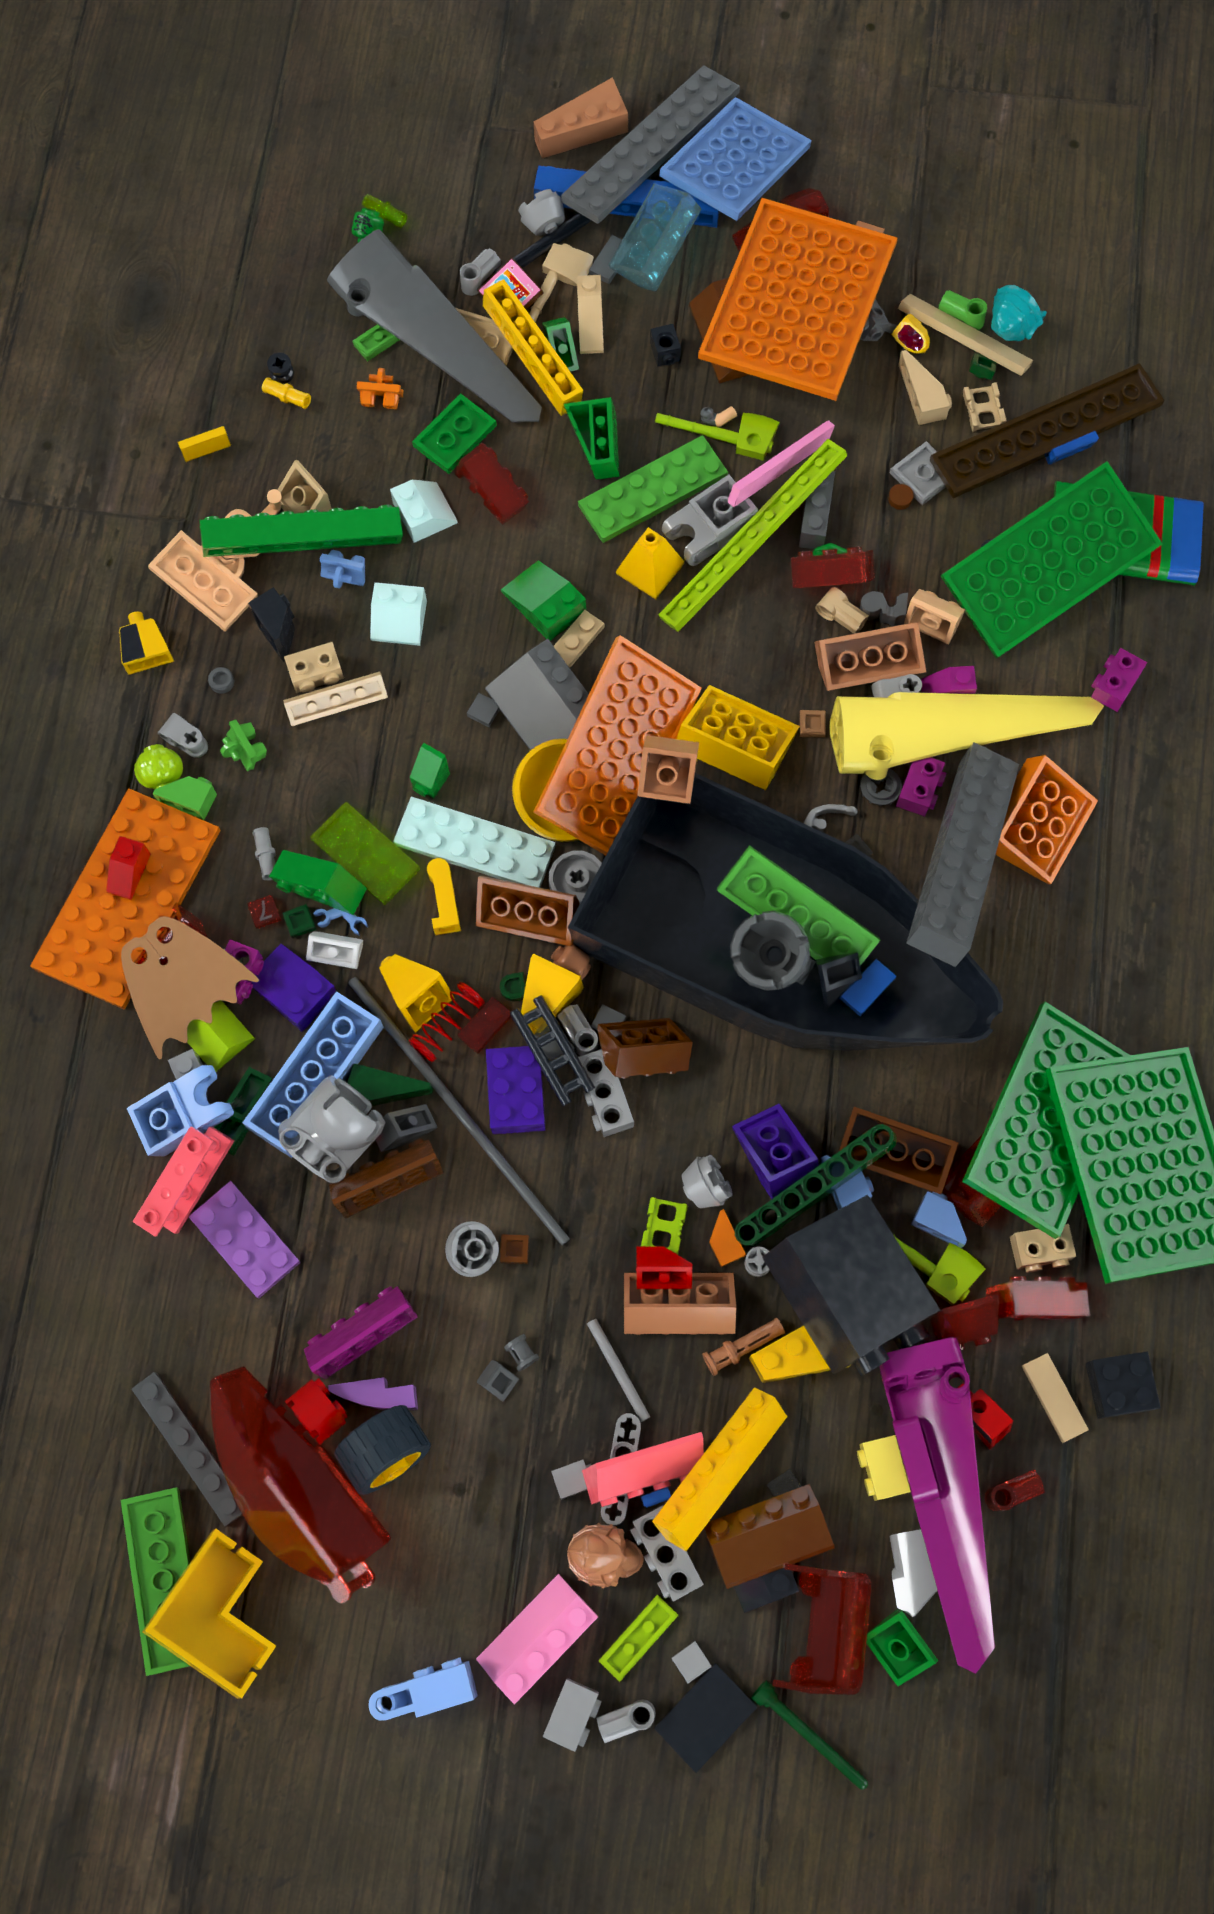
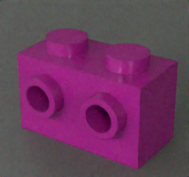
M1120 648L1116 656L1111 654L1103 666L1107 669L1105 674L1099 673L1091 687L1095 688L1091 698L1118 712L1147 662Z
M931 757L912 762L896 807L922 816L926 815L928 808L933 810L938 795L934 794L936 786L942 787L947 774L942 772L945 762Z

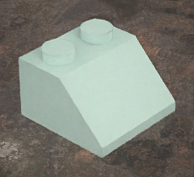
M412 479L390 489L393 504L395 507H399L400 518L414 543L458 523L437 482Z
M385 583L374 584L371 602V641L420 646L427 604L424 587Z

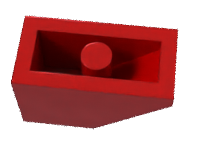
M119 836L109 860L107 893L132 900L151 855L144 843Z
M636 1246L637 1289H692V1263L664 1246Z

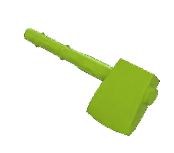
M657 413L655 423L667 425V427L671 426L736 444V454L764 461L766 454L772 451L773 439L780 423L763 415L743 413L738 433Z
M895 1237L911 1264L929 1277L925 1286L950 1305H954L958 1299L963 1302L970 1292L969 1287L985 1270L983 1265L971 1254L952 1243L948 1244L937 1265H935L915 1249Z

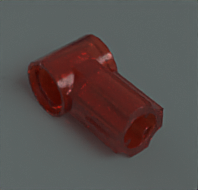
M1033 1469L990 1487L985 1493V1502L993 1511L1010 1510L1020 1503L1045 1493L1044 1485L1040 1476ZM998 1490L1003 1491L1006 1495V1502L1003 1506H1000L995 1501V1493Z

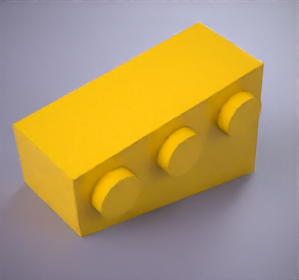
M804 1326L749 1357L762 1383L830 1370Z

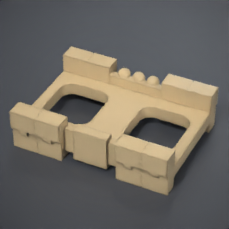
M997 382L992 383L989 387L970 390L969 387H964L963 397L968 409L972 432L993 428L1007 421L1004 409H1000V393ZM986 392L989 402L977 404L973 394ZM989 412L993 414L994 423H980L979 414Z

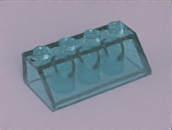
M654 183L609 263V268L637 286L656 292L702 210L688 192Z

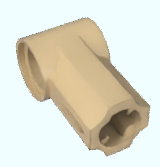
M831 587L816 605V610L820 616L829 621L834 619L854 634L863 628L869 616L851 604L847 596L835 587Z

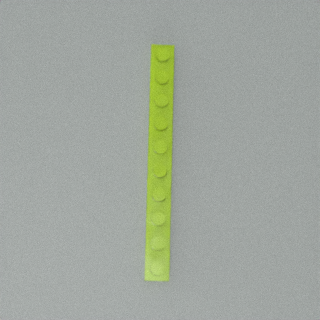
M827 439L658 614L660 619L678 632L847 457L846 450Z

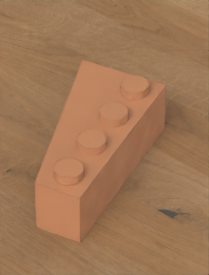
M613 77L534 121L535 142L542 158L628 132V112Z

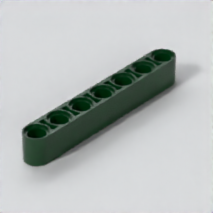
M884 1124L876 1125L739 1222L735 1228L736 1240L746 1246H756L891 1151L897 1142L895 1132ZM882 1131L889 1132L890 1139L885 1145H879L876 1142L877 1135ZM860 1147L866 1148V1158L862 1161H856L854 1158L855 1150ZM837 1163H842L845 1167V1171L840 1177L832 1175V1167ZM814 1179H820L822 1182V1188L817 1193H812L809 1189V1185ZM792 1195H798L800 1199L799 1206L795 1209H790L787 1205L788 1198ZM774 1210L777 1213V1221L772 1225H768L765 1221V1216L769 1211ZM752 1226L755 1230V1236L752 1240L746 1241L743 1232L746 1227Z

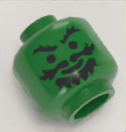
M362 208L361 211L355 212L351 233L358 237V243L377 229L383 230L384 220L380 217V212L368 208Z

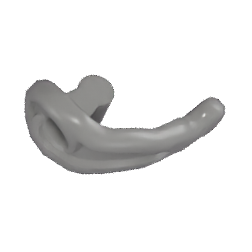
M822 805L809 812L804 824L823 832L826 827V821L824 819H817V816L826 813H843L855 816L858 811L853 806Z

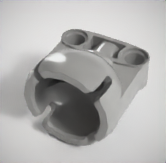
M330 1075L321 1081L288 1119L281 1122L278 1130L281 1146L314 1174L330 1183H337L345 1177L346 1171L381 1134L385 1121L376 1110H371L367 1116L366 1114L372 1108V1104L347 1082ZM290 1130L298 1132V1135L294 1138H287L284 1134ZM331 1163L340 1165L336 1170H328L326 1168Z

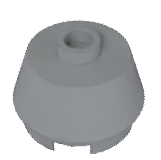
M546 189L536 193V198L528 205L523 202L518 210L521 215V222L536 236L552 233L565 220L561 197L557 195L556 191L553 193L551 189Z
M712 1155L702 1158L697 1157L682 1173L684 1192L688 1199L692 1200L700 1209L724 1205L725 1201L732 1196L729 1181L724 1180L719 1170L721 1166Z
M474 1221L464 1222L455 1227L448 1236L445 1248L446 1258L452 1269L466 1277L479 1276L488 1271L495 1263L499 1251L498 1242L492 1231L484 1224Z

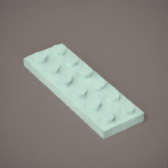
M414 797L410 798L393 841L395 846L432 858H442L448 863L504 881L539 888L556 843Z

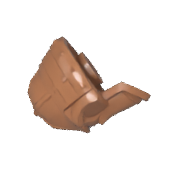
M597 1523L590 1526L585 1525L584 1528L573 1534L567 1550L569 1568L579 1581L581 1580L590 1586H599L604 1589L609 1586L616 1587L619 1577H630L638 1572L643 1565L642 1552L634 1542L628 1539L624 1540L623 1529H619L612 1524L604 1525Z

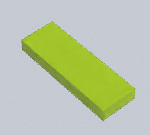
M656 1595L599 1659V1662L620 1682L677 1618L678 1614Z

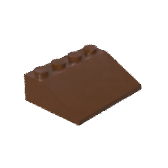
M423 1139L416 1140L408 1145V1149L400 1153L398 1150L392 1151L384 1156V1160L376 1164L368 1162L359 1167L360 1171L351 1175L346 1173L340 1182L330 1184L331 1199L334 1206L346 1219L444 1174L429 1139L426 1141Z

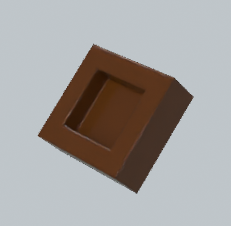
M501 1234L500 1263L528 1264L529 1235Z

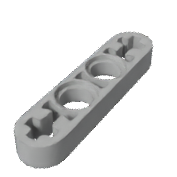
M626 1413L618 1418L610 1459L615 1458L616 1450L620 1447L629 1448L631 1453L637 1451L641 1423L635 1415ZM627 1419H632V1424L637 1426L636 1430H631L629 1440L635 1439L634 1445L628 1442H617L618 1436L624 1439L625 1430L620 1428L621 1423H626ZM627 1494L621 1495L625 1496L624 1503L618 1500L617 1509L622 1511L621 1516H616L615 1521L609 1520L610 1516L605 1514L606 1508H611L612 1504L601 1507L602 1519L607 1524L618 1525L625 1519L629 1500Z

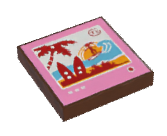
M513 258L477 290L483 297L484 289L504 279L526 310L544 294L543 290Z

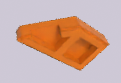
M721 1210L709 1244L720 1266L723 1267L746 1256V1253L741 1243L736 1240L735 1231L725 1210Z

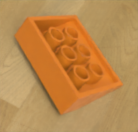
M1046 755L1027 758L1015 779L996 855L1043 882L1052 884L1098 800Z

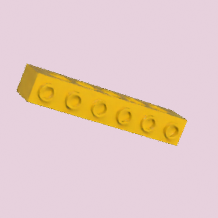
M503 279L484 289L483 307L560 416L566 414L564 404L582 401L583 389L507 282Z

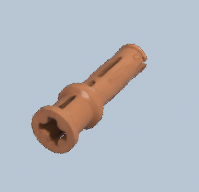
M774 1318V1320L734 1342L725 1341L720 1348L710 1353L704 1352L702 1356L712 1375L716 1376L722 1368L732 1363L736 1365L739 1363L738 1361H740L741 1356L785 1334V1331L778 1318Z

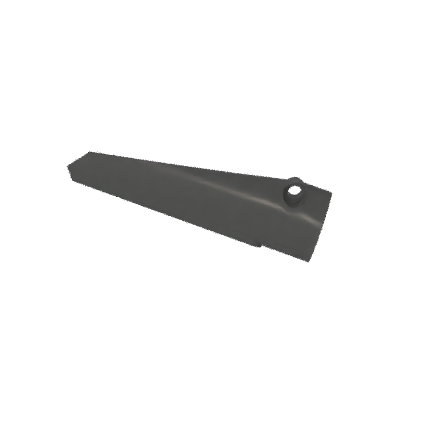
M380 229L373 231L357 243L330 273L327 282L347 303V310L351 315L356 317L364 315L468 388L512 423L539 422L541 405L422 269L417 265L412 266Z

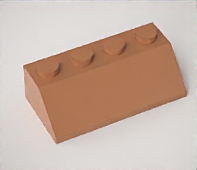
M918 622L814 642L818 666L827 691L926 672Z
M624 1273V1334H735L736 1299L734 1273H692V1289H637L636 1273Z

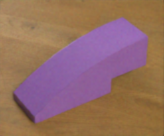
M384 1377L328 1385L329 1392L365 1407L386 1410L394 1406L405 1405L409 1410H418L417 1393L414 1385L388 1388L387 1379Z

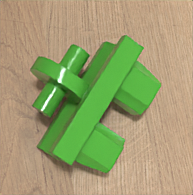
M237 720L230 721L229 725L231 728L226 734L227 737L222 740L224 746L220 752L224 758L232 757L234 761L240 759L246 770L250 771L254 769L257 761L265 758L267 750L262 742L251 745L248 741L254 739L256 735L251 722L239 725Z

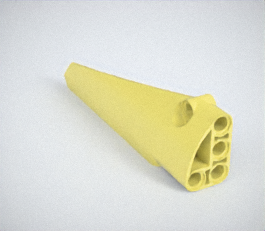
M908 692L893 693L888 698L837 696L829 729L840 774H864L865 772L869 778L881 780L886 777L888 769L891 767L968 749L973 742L979 745H986L1041 733L1092 725L1104 705L1091 697Z

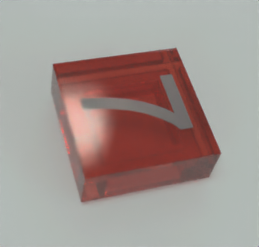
M272 895L247 903L256 929L281 920Z

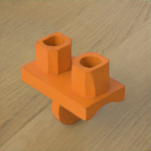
M379 368L377 375L369 374V381L371 382L357 381V390L360 393V401L363 407H375L377 395L384 396V408L397 409L399 397L403 398L404 390L401 389L400 385L385 384L393 383V376L385 375L384 368Z

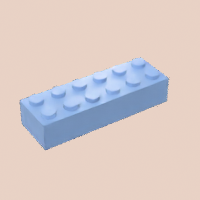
M336 991L242 1123L248 1130L292 1158L293 1156L280 1144L279 1125L297 1110L323 1079L332 1075L336 1079L339 1078L346 1082L351 1074L353 1064H358L384 1028L381 1020ZM290 1130L284 1135L287 1138H294L298 1135V1132Z

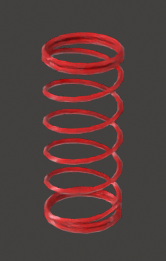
M464 982L457 984L458 989L463 994L455 991L450 992V998L456 1007L447 1002L440 1003L442 1011L448 1018L439 1013H431V1018L439 1029L427 1023L422 1024V1029L430 1040L418 1034H413L409 1039V1043L431 1062H435L436 1056L417 1040L415 1036L430 1043L441 1052H443V1049L427 1033L424 1025L453 1041L436 1022L433 1015L445 1019L459 1030H462L445 1011L443 1004L454 1008L471 1020V1017L454 1000L452 993L463 997L478 1009L484 1004L483 998Z

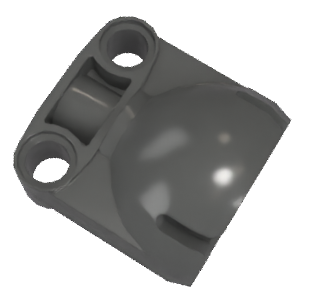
M765 911L760 915L754 914L746 918L735 930L730 944L731 958L734 961L733 966L738 976L750 986L765 991L779 990L795 982L803 985L816 961L810 958V944L803 927L791 916L777 911ZM773 948H780L782 950V958L777 962H772L769 959V952Z

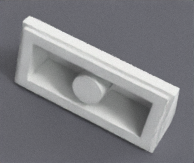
M313 931L308 938L306 960L357 969L363 940Z

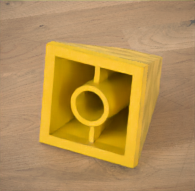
M648 527L616 570V574L656 600L684 565V560L663 536Z
M396 954L386 957L381 962L379 969L398 1008L415 1033L422 1027V1024L432 1019L431 1013H439L442 1010L441 1002L450 1003L452 1001L450 998L451 991L438 971Z
M533 954L530 959L522 1003V1015L536 1008L533 999L542 995L556 1018L582 992L584 987L581 976ZM543 1017L528 1024L534 1035L536 1032L541 1033L547 1027Z

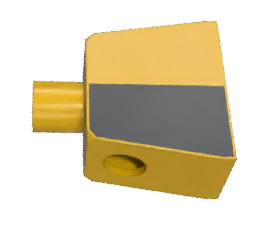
M142 612L130 613L128 615L130 625L119 629L121 660L128 675L174 662L154 619L144 620Z

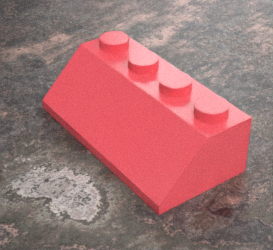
M702 1432L595 1463L582 1470L591 1504L600 1502L601 1507L617 1503L618 1496L627 1494L628 1499L643 1495V1489L653 1486L654 1491L671 1486L669 1481L677 1478L682 1483L704 1454Z

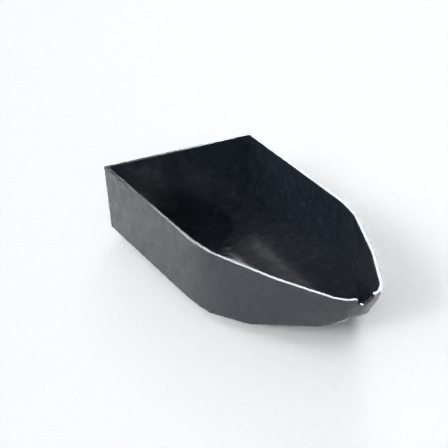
M695 773L690 804L637 797L568 926L575 945L589 956L748 1032L792 1048L854 1051L969 1043L987 1038L994 1031L990 1028L992 1020L999 1013H1002L1003 999L998 988L969 953L954 967L906 944L919 900L886 867L849 844ZM749 845L880 938L879 943L860 965L861 973L877 959L897 977L861 1016L855 1013L840 998L825 1011L817 963L813 966L803 985L795 982L779 990L765 991L750 986L738 976L733 966L734 961L731 958L730 944L735 930L746 918L752 915L718 892L717 887ZM780 948L770 950V961L777 962L782 958V950Z

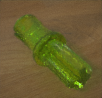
M369 194L364 196L362 201L364 207L380 212V217L392 222L399 228L405 225L408 217L406 213L394 208L388 201L384 203Z

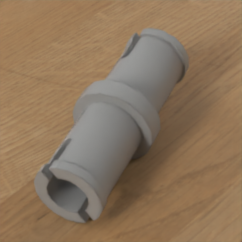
M266 827L257 828L252 832L257 849L255 857L260 863L262 879L273 880L269 875L276 864L274 859L276 851L271 845L269 829Z

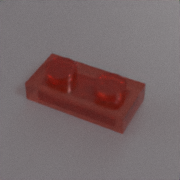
M492 996L457 1036L478 1054L511 1018L510 1011Z

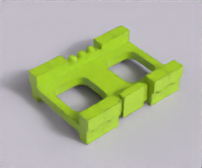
M651 1197L647 1213L650 1217L648 1218L647 1231L645 1230L643 1233L641 1246H654L652 1239L655 1231L667 1232L671 1234L670 1245L667 1249L678 1255L683 1227L682 1222H685L687 1204ZM661 1204L676 1208L674 1221L661 1220L657 1217Z

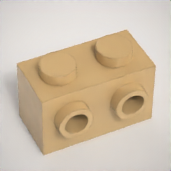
M333 642L284 656L296 693L310 692L315 687L325 684L332 685L344 679Z
M1065 1224L1061 1236L1056 1239L1039 1229L1017 1232L1010 1237L1017 1269L1025 1268L1026 1273L1042 1270V1265L1052 1264L1053 1268L1070 1265L1069 1261L1076 1257L1069 1224Z

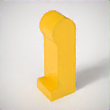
M435 858L428 863L427 872L430 881L434 884L439 918L432 919L436 936L461 931L450 867L446 860Z

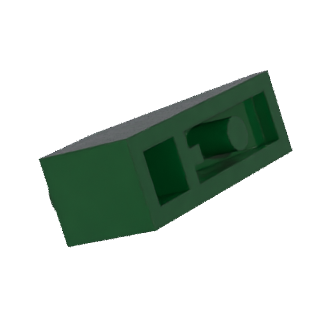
M355 1063L348 1080V1084L360 1092L372 1106L430 1095L433 1092V1087L429 1082Z

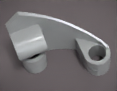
M921 1530L889 1536L895 1568L892 1570V1581L897 1608L912 1617H915L937 1592Z

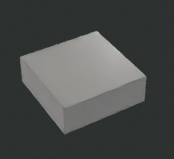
M696 1641L672 1657L687 1683H690L712 1667Z

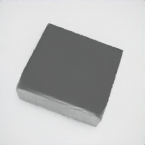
M491 1360L478 1378L477 1383L503 1402L519 1378L498 1362Z

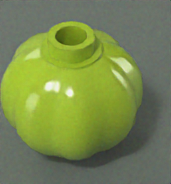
M161 744L148 746L139 755L135 763V776L144 787L157 789L180 779L183 772L182 759L175 751L164 748Z

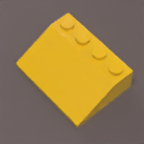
M709 685L681 724L677 739L699 742L697 759L766 790L800 726Z

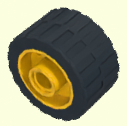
M398 1405L382 1411L354 1429L337 1446L334 1455L356 1491L364 1495L379 1490L409 1471L426 1456L431 1448V1443L407 1406Z

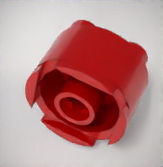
M318 1378L315 1381L311 1379L285 1400V1403L289 1408L291 1407L296 1418L320 1446L346 1424L345 1419L348 1416L337 1400L334 1402L329 1400L328 1397L331 1396L329 1390Z

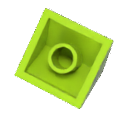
M221 1000L212 1005V1023L195 1019L187 1027V1043L207 1065L214 1067L215 1072L255 1039Z

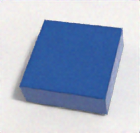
M668 1487L641 1496L644 1507L647 1508L669 1500L671 1495Z

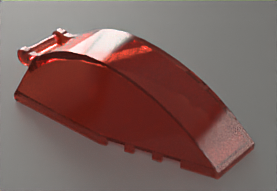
M244 1366L214 1377L210 1381L211 1417L217 1454L230 1491L244 1518L260 1541L276 1557L293 1569L327 1585L331 1595L339 1603L348 1601L352 1594L360 1588L371 1586L375 1582V1573L365 1560L391 1540L389 1533L327 1451L318 1444L314 1447L302 1435L306 1429L301 1424L295 1428L283 1416L287 1410L282 1405L276 1408L264 1396L268 1390ZM351 1571L355 1578L347 1583L343 1575Z

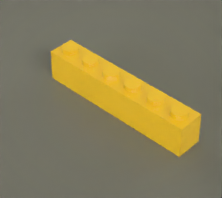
M755 1387L653 1519L652 1522L667 1541L684 1551L688 1550L785 1421L787 1415L774 1396Z

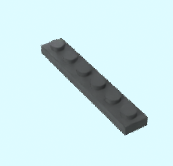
M153 1372L134 1386L132 1391L223 1525L228 1527L249 1511V1506L159 1375Z

